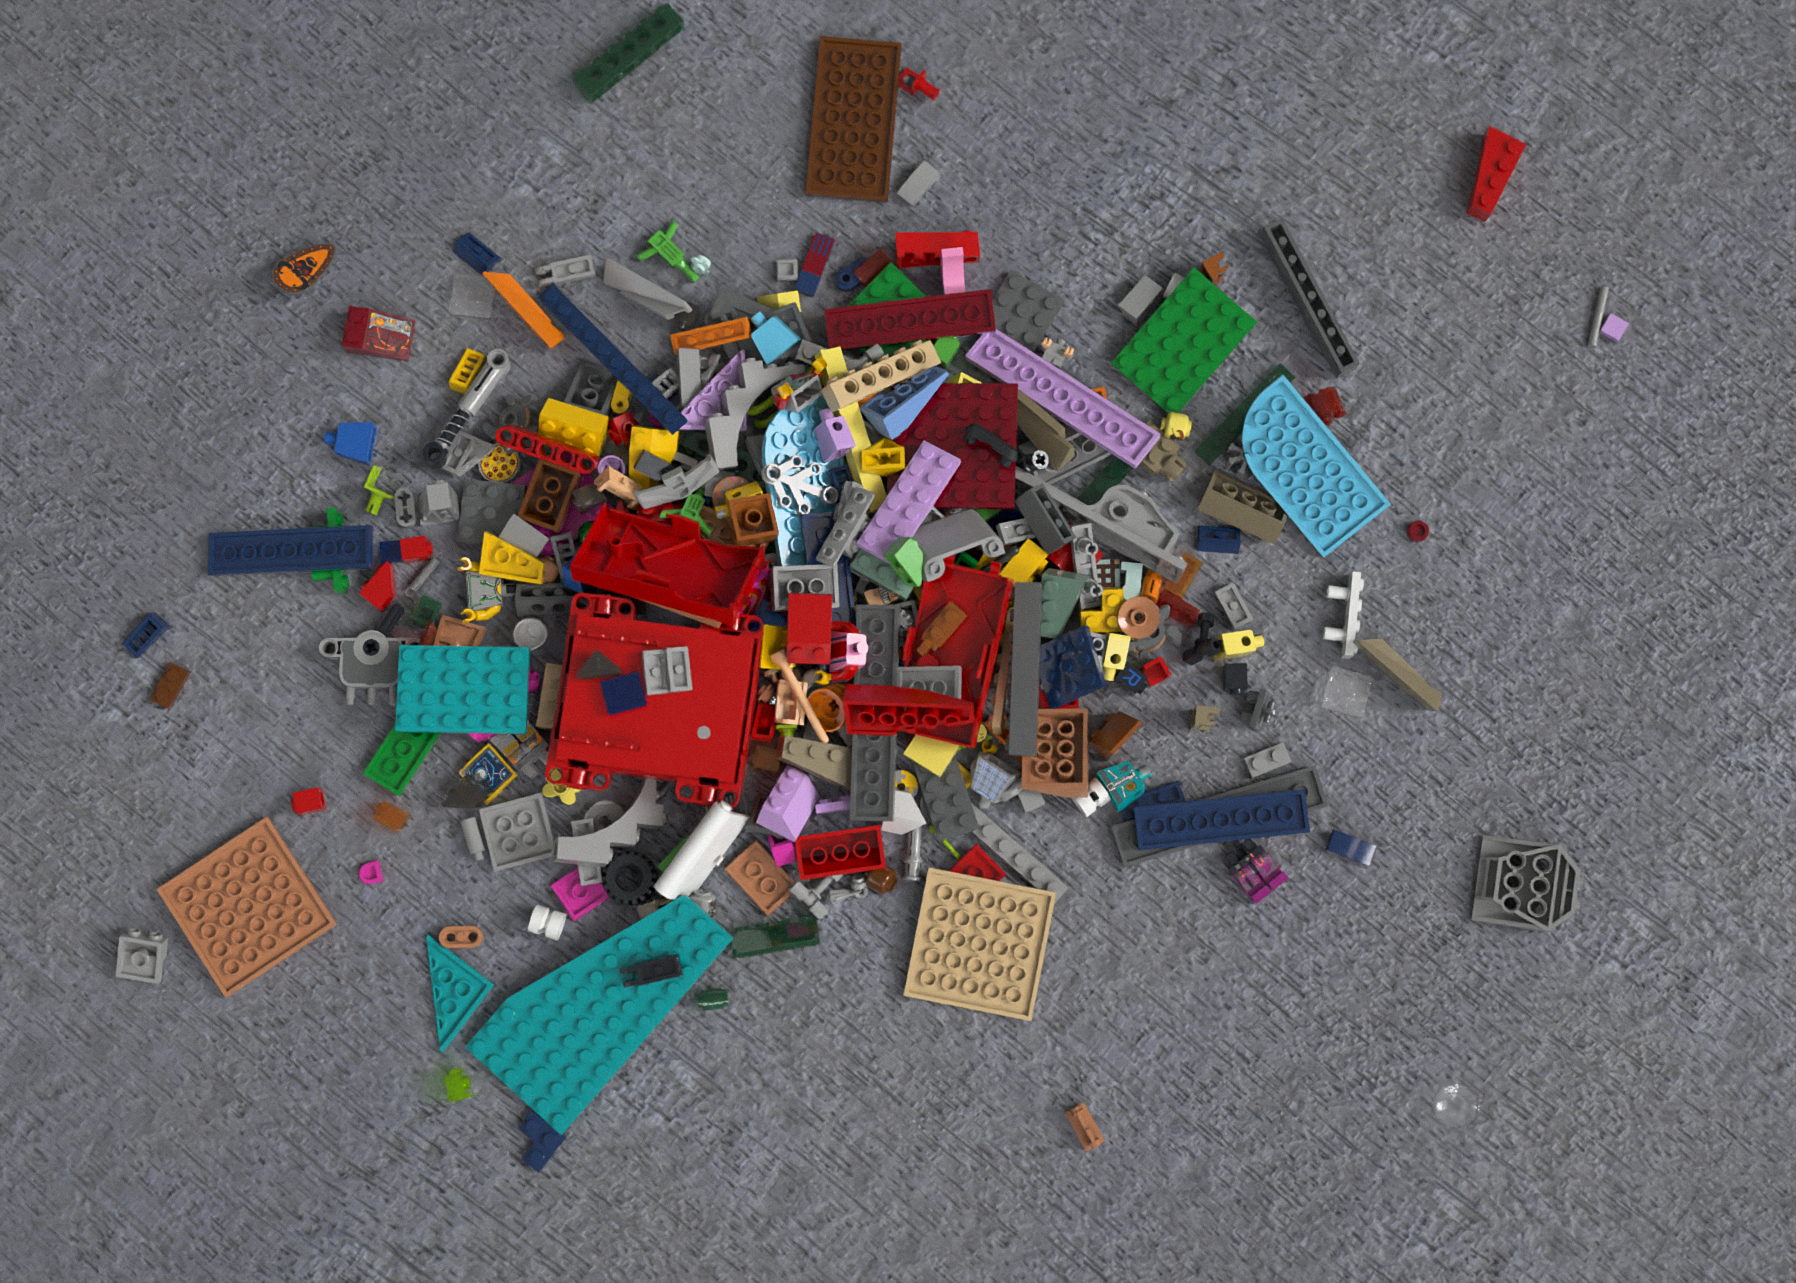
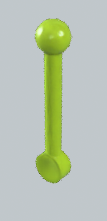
M931 824L929 831L935 833L933 824ZM947 840L942 841L957 860L962 858Z

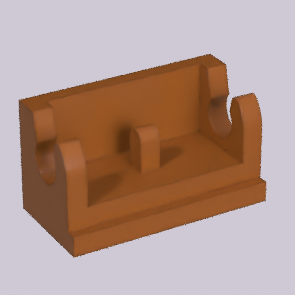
M1222 251L1203 261L1198 270L1214 285L1222 281L1223 276L1218 277V275L1224 273L1228 268V265H1224L1222 268L1219 267L1220 261L1225 257Z

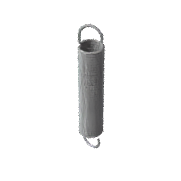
M432 557L408 588L416 592L440 562L435 557Z

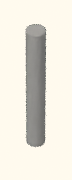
M1605 286L1600 287L1588 346L1595 348L1597 345L1609 290Z

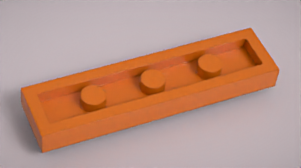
M748 317L670 335L674 355H677L678 348L702 350L752 338Z

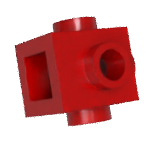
M631 411L608 421V435L616 446L622 443L624 447L630 445L632 426H639L638 422L634 420Z

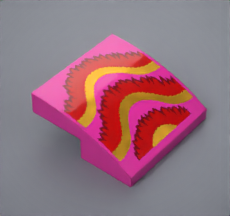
M766 567V569L760 571L748 596L753 595L748 605L743 606L741 614L753 615L768 599L770 568Z

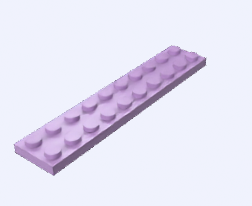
M997 329L996 332L983 333L965 355L967 361L1001 383H1018V389L1043 410L1134 469L1137 468L1160 439V433Z

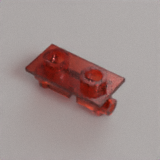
M1166 590L1162 591L1157 603H1155L1158 608L1161 605L1168 604L1170 607L1169 617L1188 628H1191L1200 612L1198 608Z

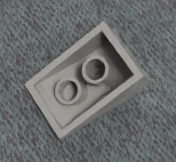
M837 564L835 567L828 565L775 566L770 568L772 612L788 611L789 593L832 594V608L840 607Z

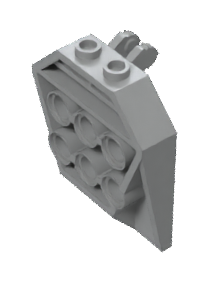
M1483 835L1471 920L1549 932L1572 916L1575 910H1579L1581 897H1577L1578 890L1582 889L1584 876L1580 875L1579 867L1561 845ZM1518 856L1521 859V865L1518 867L1512 866L1510 864V857ZM1538 860L1546 861L1548 864L1547 870H1539L1536 867V862ZM1515 877L1519 883L1518 887L1510 888L1507 885V878ZM1535 881L1544 883L1545 889L1543 892L1534 890L1533 884ZM1507 898L1513 899L1516 903L1515 908L1512 910L1507 909L1504 906V900ZM1533 902H1537L1542 906L1541 913L1535 914L1531 911L1530 906Z

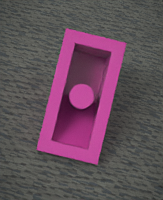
M767 834L777 867L797 861L791 840L787 838L778 839L774 835Z

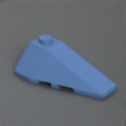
M933 366L913 376L911 382L904 385L899 383L893 386V391L885 395L882 392L875 395L859 407L860 411L880 434L892 440L909 427L949 374L946 370Z

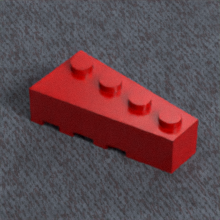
M1489 126L1483 134L1474 184L1467 208V214L1483 222H1486L1492 214L1526 146V143L1492 126Z
M972 230L962 232H895V252L898 269L940 266L942 249L963 247V264L980 261L978 232H973Z

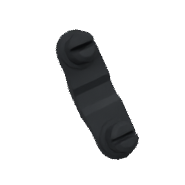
M973 422L965 428L966 434L963 440L970 445H975L977 439L990 444L993 450L1001 454L998 463L1003 465L1004 468H1010L1011 463L1017 461V449L984 427Z

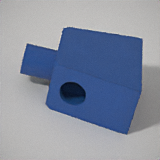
M372 422L340 423L338 432H326L324 441L325 444L335 445L334 452L338 456L371 466L377 426Z

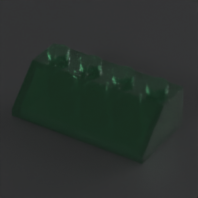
M812 915L799 917L798 922L792 923L790 919L780 920L778 925L770 926L769 922L756 924L757 929L748 930V926L735 928V932L731 933L734 937L732 940L734 959L821 945L817 919H812Z

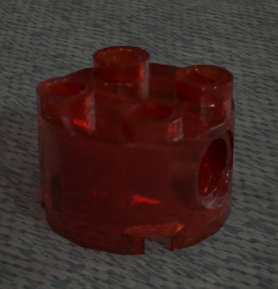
M1335 386L1321 389L1317 394L1311 393L1303 397L1326 426L1333 423V418L1339 419L1347 415Z

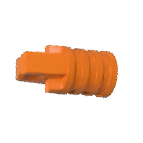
M1148 569L1143 578L1139 596L1146 598L1149 596L1150 600L1157 603L1162 576Z

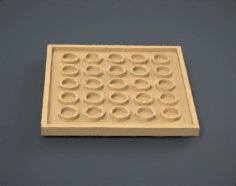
M929 867L904 996L1032 1021L1056 892Z

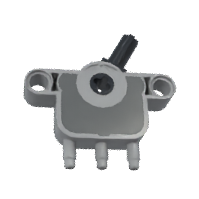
M393 604L380 627L375 625L372 630L364 631L357 638H326L320 642L319 652L330 660H340L339 676L342 683L346 685L347 705L354 704L355 689H368L367 699L369 705H375L376 689H389L390 705H396L399 645L420 644L426 646L417 638H393L394 636L390 634L404 612V608L400 605ZM334 644V652L327 654L326 648L328 645ZM370 647H376L377 651H371Z

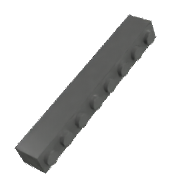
M1283 218L1265 226L1260 235L1336 379L1356 370L1360 363Z
M1015 582V588H1012L1011 591L1014 609H1010V622H1013V630L1009 631V643H1013V650L1008 654V664L1012 665V673H1008L1007 680L1008 686H1011V695H1007V708H1010V716L1006 717V729H1010L1009 738L1005 740V751H1009L1010 756L1037 757L1042 584L1036 582Z

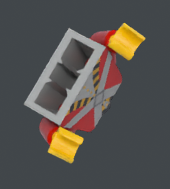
M822 356L812 363L814 368L810 374H792L780 383L772 385L773 402L779 410L785 409L798 413L822 395L821 389L823 388L819 378L822 375V370L828 366V363Z

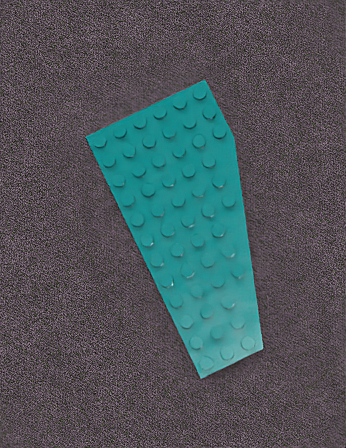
M684 894L507 998L465 1048L562 1135L734 937L689 896ZM679 953L683 976L624 988L623 983L625 981L638 979L637 971L621 974L620 969Z

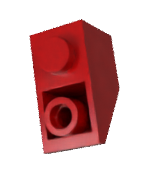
M388 561L384 564L381 563L375 569V575L371 580L368 579L362 584L359 593L381 612L396 597L394 567Z

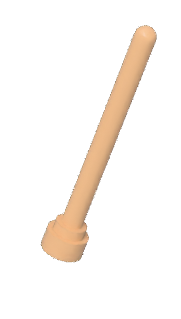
M784 648L772 654L770 658L773 664L776 663L777 667L780 666L820 742L827 743L829 740L787 663L786 649Z

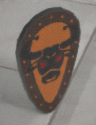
M331 243L317 244L288 255L274 266L272 271L273 283L277 289L286 294L300 295L307 292L322 278L335 258L336 247Z

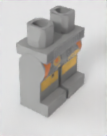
M527 719V734H515L522 742L521 744L512 734H496L490 741L519 772L533 779L540 772L534 763L541 759L547 765L549 745Z

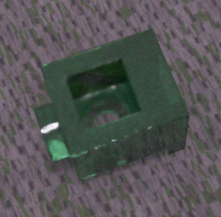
M421 594L411 615V619L414 620L413 624L424 629L426 626L432 627L442 603ZM427 608L429 609V614L422 615L421 610Z

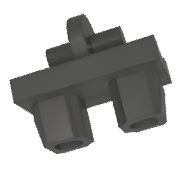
M1260 689V692H1248L1246 702L1255 705L1254 712L1243 710L1241 721L1250 725L1253 730L1260 731L1262 721L1269 723L1271 717H1278L1279 713L1273 710L1275 703L1269 701L1270 694L1267 693V690Z

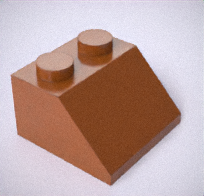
M770 493L728 500L729 526L733 545L749 546L772 542L779 536Z

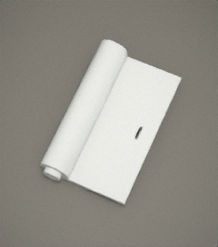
M722 800L720 803L715 801L655 883L654 888L669 899H677L684 894L689 897L693 895L694 891L699 889L715 865L718 866L724 859L723 854L748 822L750 816L733 813L730 811L732 807Z

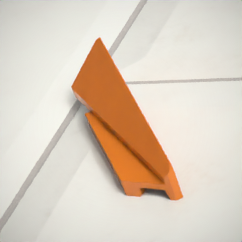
M486 271L482 273V276L550 351L566 338L562 332L551 324L552 321L510 274Z

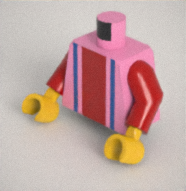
M834 620L831 623V673L828 674L821 670L816 671V675L822 676L821 680L815 681L816 683L827 685L830 680L832 682L849 680L853 678L859 668L865 665L866 653L868 651L866 636L859 634V630L851 622Z

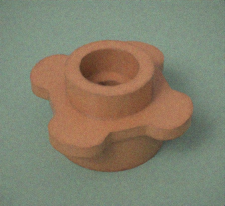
M771 683L769 686L764 684L757 693L760 696L758 701L761 700L766 704L776 690L771 687Z

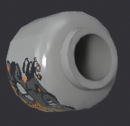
M710 890L694 891L690 898L712 918L715 917L717 914L716 896L711 894Z

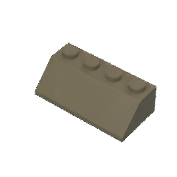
M1217 470L1214 471L1198 506V510L1204 514L1216 517L1225 524H1231L1240 528L1245 533L1253 534L1262 541L1275 544L1288 516L1272 495Z

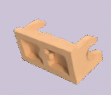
M610 466L594 480V484L598 486L596 490L602 491L606 489L628 504L627 508L632 509L638 503L633 491H641L642 485Z
M778 680L774 722L804 725L805 712L788 680ZM798 681L806 696L808 682Z

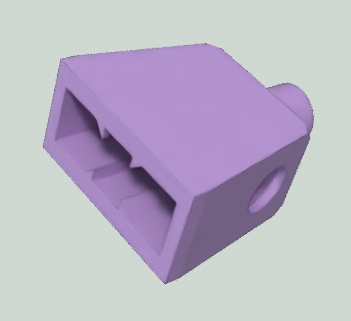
M830 408L819 411L822 423L815 428V433L822 460L827 462L843 458L856 444L843 416L834 417Z

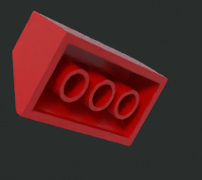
M880 825L799 836L795 841L800 880L886 868Z

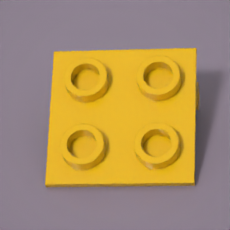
M763 625L759 668L782 670L780 666L777 667L776 663L773 664L770 656L784 648L787 651L788 627ZM788 663L791 670L793 671L795 663Z

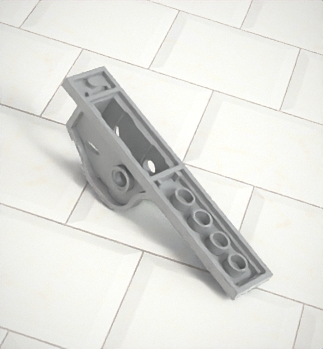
M1016 466V496L1020 497L1029 489L1043 483L1067 523L1090 522L1094 539L1178 584L1188 564L1179 555L1171 554L1180 533L1172 523L1169 524L1160 513V508L1146 492L1140 489L1136 490L1127 485H1116L1109 488L1099 502L1093 505H1086Z

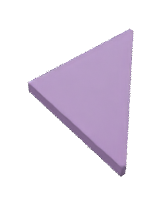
M740 350L681 411L688 422L679 430H706L704 421L710 418L711 414L722 413L724 416L721 393L727 390L726 387L738 385L740 389L737 366L743 363L745 350ZM746 415L744 416V419H743V422H742V425H741L739 431H746V430H747V416H746Z

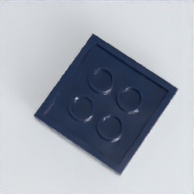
M1083 625L1040 646L1039 676L1049 709H1056L1107 686L1089 626Z

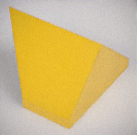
M886 437L867 449L861 450L863 472L888 477L905 469L904 447Z

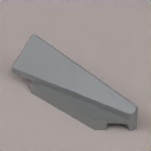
M606 258L603 283L608 287L621 290L620 294L623 297L667 320L675 318L674 314L683 311L690 313L692 311V308L684 300L614 260Z

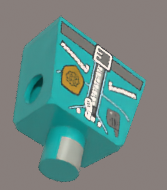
M1130 761L1097 772V779L1109 794L1111 803L1118 813L1145 792L1143 780L1151 776L1150 770L1146 765L1135 770Z

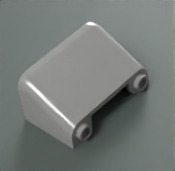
M970 509L924 524L918 528L912 537L918 542V547L923 553L922 580L927 582L942 576L945 570L943 558L975 547L976 550H982L988 557H997L1005 554L1001 539L976 511Z

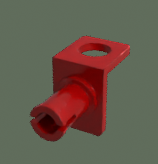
M905 68L899 76L898 86L913 97L920 91L934 101L940 93V89L926 81L925 70L918 75L911 69ZM906 76H912L915 79L912 86H906L903 83V79Z

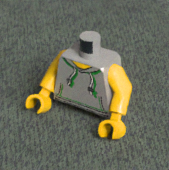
M466 557L458 559V561H463L465 567H457L458 571L469 570L466 572L468 609L460 613L461 615L466 614L468 619H464L462 623L467 624L472 620L483 621L491 619L500 612L502 607H505V596H515L516 584H504L503 578L479 574V562L470 561Z

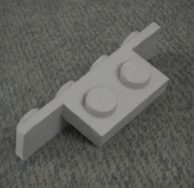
M860 487L855 488L816 557L818 562L835 567L842 553L852 559L855 552L859 550L856 544L871 522L866 515V511L875 497L873 492Z

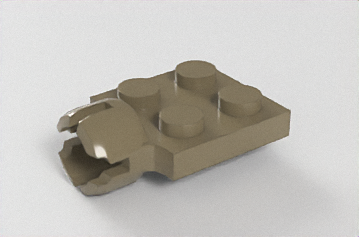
M1149 420L1146 425L1160 433V439L1139 465L1150 475L1153 476L1156 473H1160L1168 481L1173 482L1176 480L1175 477H1179L1183 473L1187 464L1177 455L1180 447L1171 439L1166 438L1164 432Z

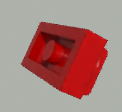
M758 703L751 739L768 742L774 740L776 705Z

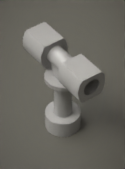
M878 344L865 351L861 358L858 360L854 359L846 365L847 370L855 369L858 372L861 370V366L872 362L874 365V361L884 355L883 350ZM891 387L878 392V394L881 392L883 395L891 391Z
M842 875L824 877L814 888L809 886L807 889L796 880L787 890L797 900H802L808 906L807 910L817 920H821L828 910L819 902L821 900L819 894L832 881L837 883Z

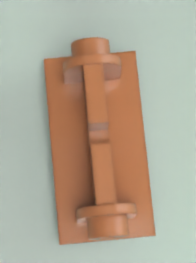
M1084 1102L1065 1112L1086 1152L1105 1142Z

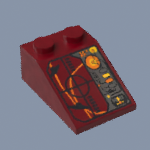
M349 306L342 347L347 353L409 362L416 321L369 308Z

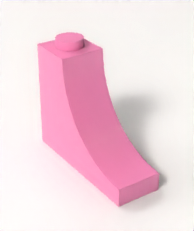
M963 247L942 249L940 273L943 295L965 292Z

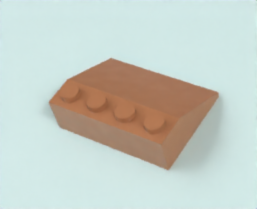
M1038 709L1037 757H1022V789L1066 798H1088V709Z

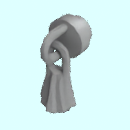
M863 874L852 876L850 881L852 889L829 890L826 895L827 900L834 905L852 895H855L856 898H864L868 894L866 877Z

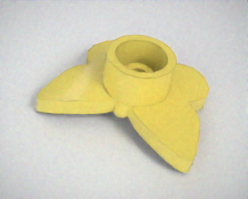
M557 769L551 774V778L554 781L559 780L562 776ZM545 777L548 784L542 789L544 796L550 798L560 796L561 801L565 804L572 805L575 803V793L581 790L553 785Z

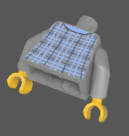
M989 741L982 743L983 751L978 753L970 766L972 790L980 794L977 804L983 808H989L991 802L1007 801L1023 790L1022 773L994 756L997 752V746L992 744L991 748L988 749Z

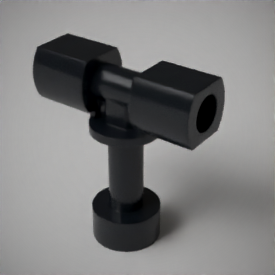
M1207 612L1198 614L1197 625L1201 627L1200 637L1195 640V646L1183 652V662L1192 666L1202 661L1204 655L1211 657L1221 651L1222 643L1220 640L1214 637L1208 639L1209 628L1214 626L1215 616Z

